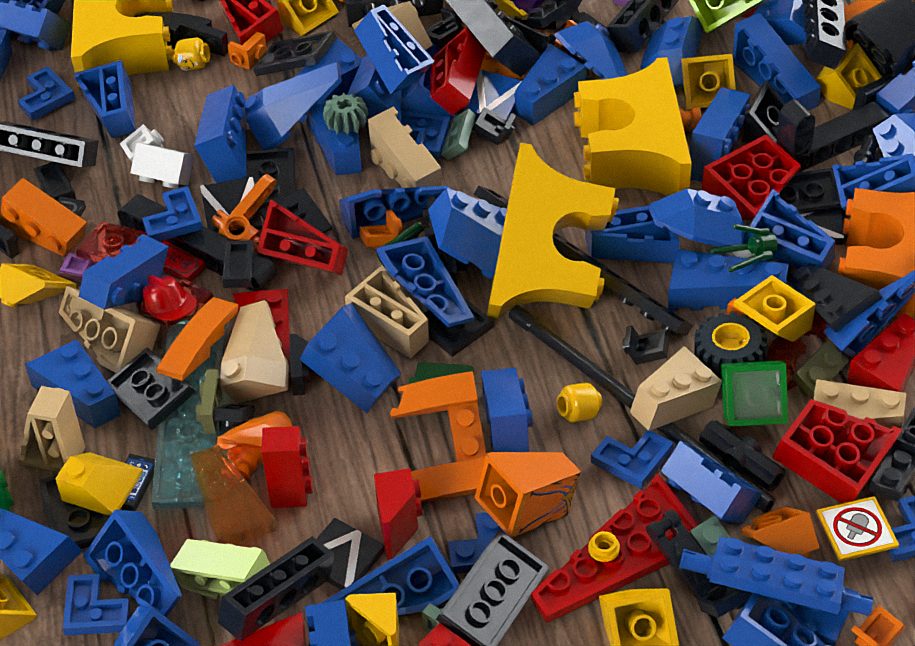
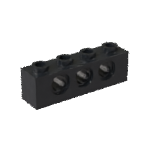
M344 0L348 27H353L352 24L364 18L370 10L381 5L390 7L410 1L416 8L418 17L441 14L440 9L443 8V0Z
M629 0L607 26L610 38L615 43L618 52H626L628 54L637 52L679 0Z
M802 0V3H804L803 17L805 18L804 32L806 33L804 46L806 47L807 59L835 70L847 52L843 0Z
M7 121L0 122L1 151L77 167H90L96 164L99 140Z
M313 536L223 595L218 623L241 642L327 582L330 578L335 554Z

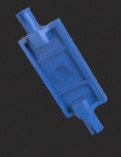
M719 537L716 553H712V556L683 549L679 569L706 574L707 578L710 579L709 582L835 614L844 609L870 616L873 596L845 590L843 586L845 568L837 566L832 562H820L805 558L800 554H788L773 550L768 546L744 543L736 538Z

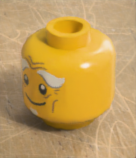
M198 37L182 39L176 43L175 49L172 50V60L183 71L200 70L210 61V49L208 44Z

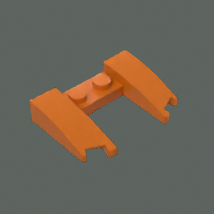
M473 371L400 386L398 393L403 395L398 409H391V419L448 411L456 462L411 471L412 479L419 480L420 501L428 502L474 495L485 461L486 450Z

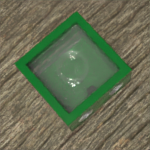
M781 361L721 364L723 418L726 425L746 426L788 423L785 363Z

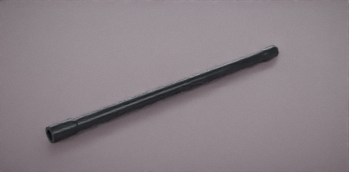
M515 305L510 310L508 317L525 331L532 333L631 409L636 394L540 323L535 316L522 306ZM673 422L656 428L677 445L680 441L692 444L760 491L762 495L755 506L762 512L766 513L774 506L776 499L756 483L749 481Z

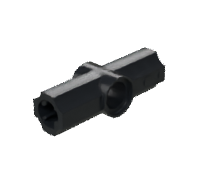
M711 420L705 425L700 434L699 441L720 455L725 463L740 474H746L768 491H774L785 477L786 470L764 455L757 441L750 436L739 437L717 420Z

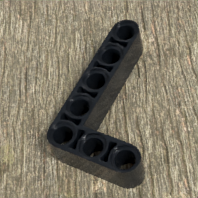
M791 100L781 109L776 143L801 165L798 172H802L862 145L864 137L869 134L875 135L873 128L891 117V115L877 102H871L815 127V117L798 100Z

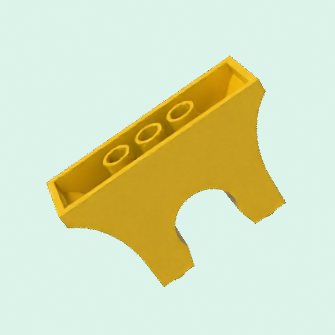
M74 0L71 47L74 72H81L120 60L127 75L169 71V61L172 60L173 50L172 45H167V41H170L169 27H164L161 16H134L136 14L152 12L173 13L172 0ZM78 85L80 95H83Z
M667 57L657 58L645 69L627 76L578 81V92H574V106L578 108V111L573 113L574 126L579 127L581 137L588 138V145H583L584 161H587V164L583 165L584 181L589 180L591 184L615 189L634 188L650 190L666 196L684 189H690L692 163Z
M520 143L487 311L488 317L498 319L515 305L534 302H555L588 309L591 308L594 301L598 302L604 286V279L600 278L601 269L585 261H572L563 257L554 246L553 235L565 227H578L585 231L604 230L607 222L613 221L617 211L619 198L614 197L615 188L586 183L567 177L548 166L535 152L532 144Z

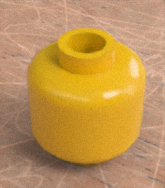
M586 382L565 386L557 397L559 414L571 423L596 418L599 409L602 407L601 394L592 384Z

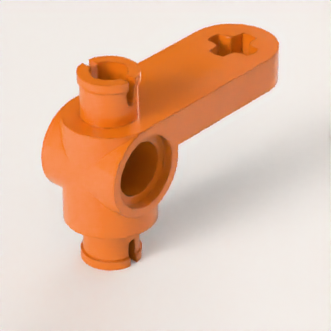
M265 174L229 216L221 209L218 210L216 214L219 216L214 215L210 222L219 228L218 234L232 241L253 240L254 252H256L261 232L250 225L248 220L272 193L277 180ZM237 228L244 231L240 235L231 234V231Z

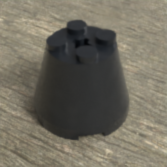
M885 0L852 17L845 23L846 40L850 41L852 39L853 45L857 43L860 45L882 77L889 74L895 78L900 73L903 74L915 57V0Z

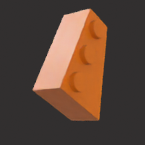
M24 178L2 197L0 224L6 229H12L19 237L64 257L85 237L87 225L85 220Z

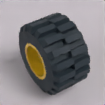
M730 312L727 315L719 313L717 317L711 316L707 318V322H702L699 325V329H696L694 355L722 380L721 364L767 361V334L764 327L758 325L756 320L748 319V315L742 314L740 316L737 315V312Z

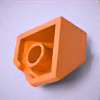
M785 506L756 516L752 520L754 525L752 528L751 525H746L741 529L742 535L762 546H768L773 550L788 554H800L807 558L810 556L811 551L820 548L810 513Z

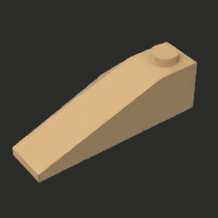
M66 287L59 314L74 332H78L85 340L83 344L87 349L94 351L98 356L96 360L100 365L117 373L147 347L153 350L160 324L119 306L104 310L78 297L80 290Z
M265 300L240 307L221 362L220 387L237 404L288 390L289 365L283 355L282 344L277 337L276 326L269 305Z

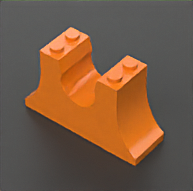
M855 188L853 199L847 200L846 215L851 216L844 219L843 234L848 235L846 244L848 247L846 258L840 257L838 274H842L846 278L879 291L915 270V192L894 193ZM915 294L895 315L896 317L906 313L915 319Z

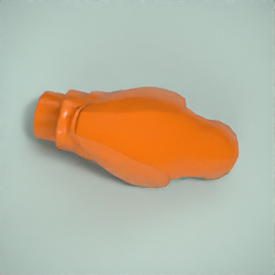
M275 411L262 417L251 419L217 437V444L213 449H228L226 458L222 461L224 471L220 477L221 482L233 489H242L245 481L252 477L259 464L263 462L261 454L262 428L293 426L290 418L284 412Z

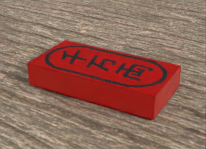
M165 240L161 242L169 246L163 268L164 272L189 285L206 269L205 261Z

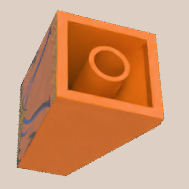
M490 452L486 454L474 498L502 530L512 538L567 516L581 471L563 452Z

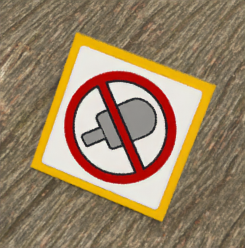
M875 496L816 510V514L839 562L899 547V543Z

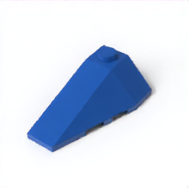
M433 44V46L425 51L432 58L440 49ZM431 66L417 82L401 89L402 111L450 117V120L456 117V113L452 116L430 98Z
M427 236L377 248L376 252L386 270L447 327L474 320L471 310Z
M114 510L83 556L96 574H100V578L103 581L111 582L117 586L118 591L136 599L140 606L153 607L167 618L182 597V594L157 532L142 512Z

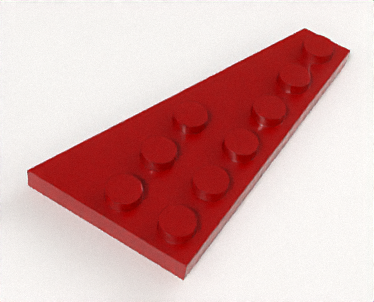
M659 474L651 480V484L644 491L640 490L633 497V501L625 509H620L589 538L590 541L598 532L612 533L620 544V552L614 560L600 562L592 558L588 551V542L581 550L577 549L560 570L556 569L531 592V601L546 623L598 599L600 595L615 591L670 564L648 535L646 526L653 521L658 522L663 519V514L670 509L679 515L682 524L688 532L697 527L698 524ZM670 529L665 532V536L669 540L675 537Z

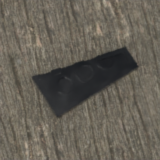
M811 263L797 269L787 279L794 290L816 303L815 312L834 332H837L883 299L877 289Z

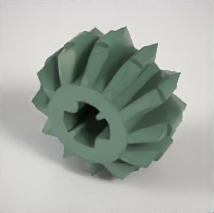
M343 92L341 96L333 95L332 100H326L323 111V118L328 129L335 130L336 134L345 132L348 135L351 131L358 133L359 128L365 127L368 110L362 97H356L354 93L345 95Z

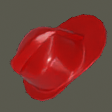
M153 275L148 276V284L143 288L144 304L142 309L159 320L172 321L187 316L195 309L197 305L196 298L183 290L175 278L171 276L161 278Z

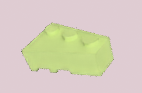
M187 539L170 567L182 588L216 600L219 595H225L270 565V562L267 559L266 553L257 547L248 548L235 546L230 543L220 544L207 540Z

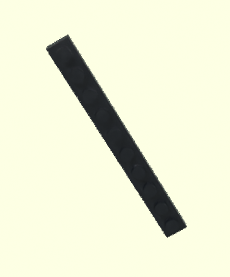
M478 185L473 195L480 200L487 201L489 204L507 209L508 200L492 189ZM555 233L553 235L554 246L563 257L572 261H585L601 269L600 278L604 279L603 289L611 293L614 290L620 294L618 298L620 301L631 307L633 305L641 309L639 313L651 321L656 319L661 322V328L665 329L667 333L674 336L676 333L688 335L693 326L688 321L559 234Z

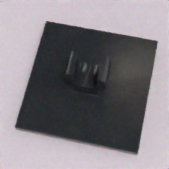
M305 188L276 201V203L321 232L325 233L332 229V225ZM269 205L259 210V214L264 221Z

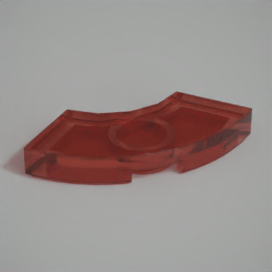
M778 336L769 348L767 361H781L786 364L788 391L797 386V383L791 376L798 370L796 363L806 353L807 346L799 338L792 342Z

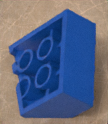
M446 187L428 209L438 248L466 265L470 262L474 263L482 270L483 275L491 278L495 275L507 209L494 206L485 200H479L461 191L457 192Z
M353 303L339 309L310 340L300 358L303 363L366 413L374 407L402 374Z

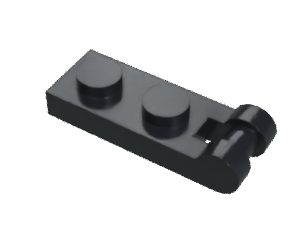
M670 509L663 514V519L648 524L646 531L698 600L719 584L709 582L710 579L707 578L706 574L679 569L683 549L704 555L705 553L684 527L679 515ZM669 529L675 536L671 540L665 536V532Z

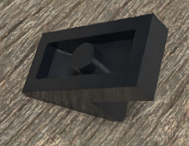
M289 334L293 395H305V383H310L309 373L315 372L300 360L309 342L297 334Z
M226 403L214 408L213 420L219 421V436L253 419L255 405Z

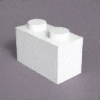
M137 142L130 173L140 175V181L154 183L155 179L162 180V186L178 189L179 184H189L194 154Z

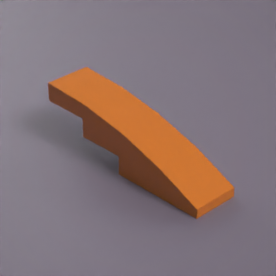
M216 297L210 299L177 336L159 363L156 373L183 381L210 357V347L224 336V326L238 314V304Z

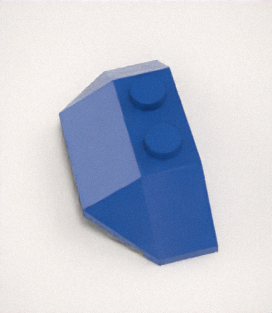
M693 16L676 17L666 21L650 35L640 65L641 70L651 65L657 58L667 57L674 89L684 88L681 59L696 57L704 30L699 19Z
M684 189L655 201L648 207L656 226L666 227L673 233L689 240L718 247L748 244L747 232L733 228L734 224L744 225L736 203L727 196L720 197L702 190Z

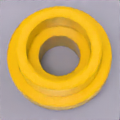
M598 532L589 541L588 551L595 560L609 562L618 556L620 544L612 533Z

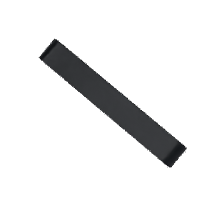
M136 194L117 212V215L126 227L141 235H147L142 218L166 212L167 209L140 194ZM202 226V230L165 239V241L205 261L207 269L223 276L226 241L232 240ZM254 252L251 287L244 288L252 292L261 291L278 274L274 263Z

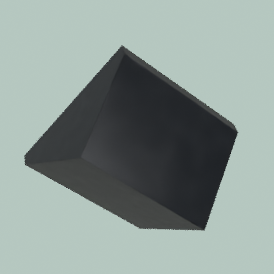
M768 81L763 82L745 114L743 142L750 143L766 134L774 142H777L780 112L786 102Z

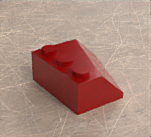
M766 134L704 166L701 189L712 195L731 198L736 203L742 220L754 219L772 189L779 193L800 170L801 165Z
M810 399L780 440L772 458L843 504L855 501L903 429L892 426L890 429L876 424L877 420L865 417L863 420L848 415L844 409Z

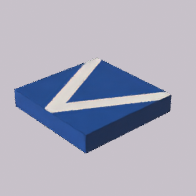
M480 69L470 102L464 110H459L460 114L470 109L476 115L475 118H478L480 112L485 107L507 120L515 110V90L522 81Z

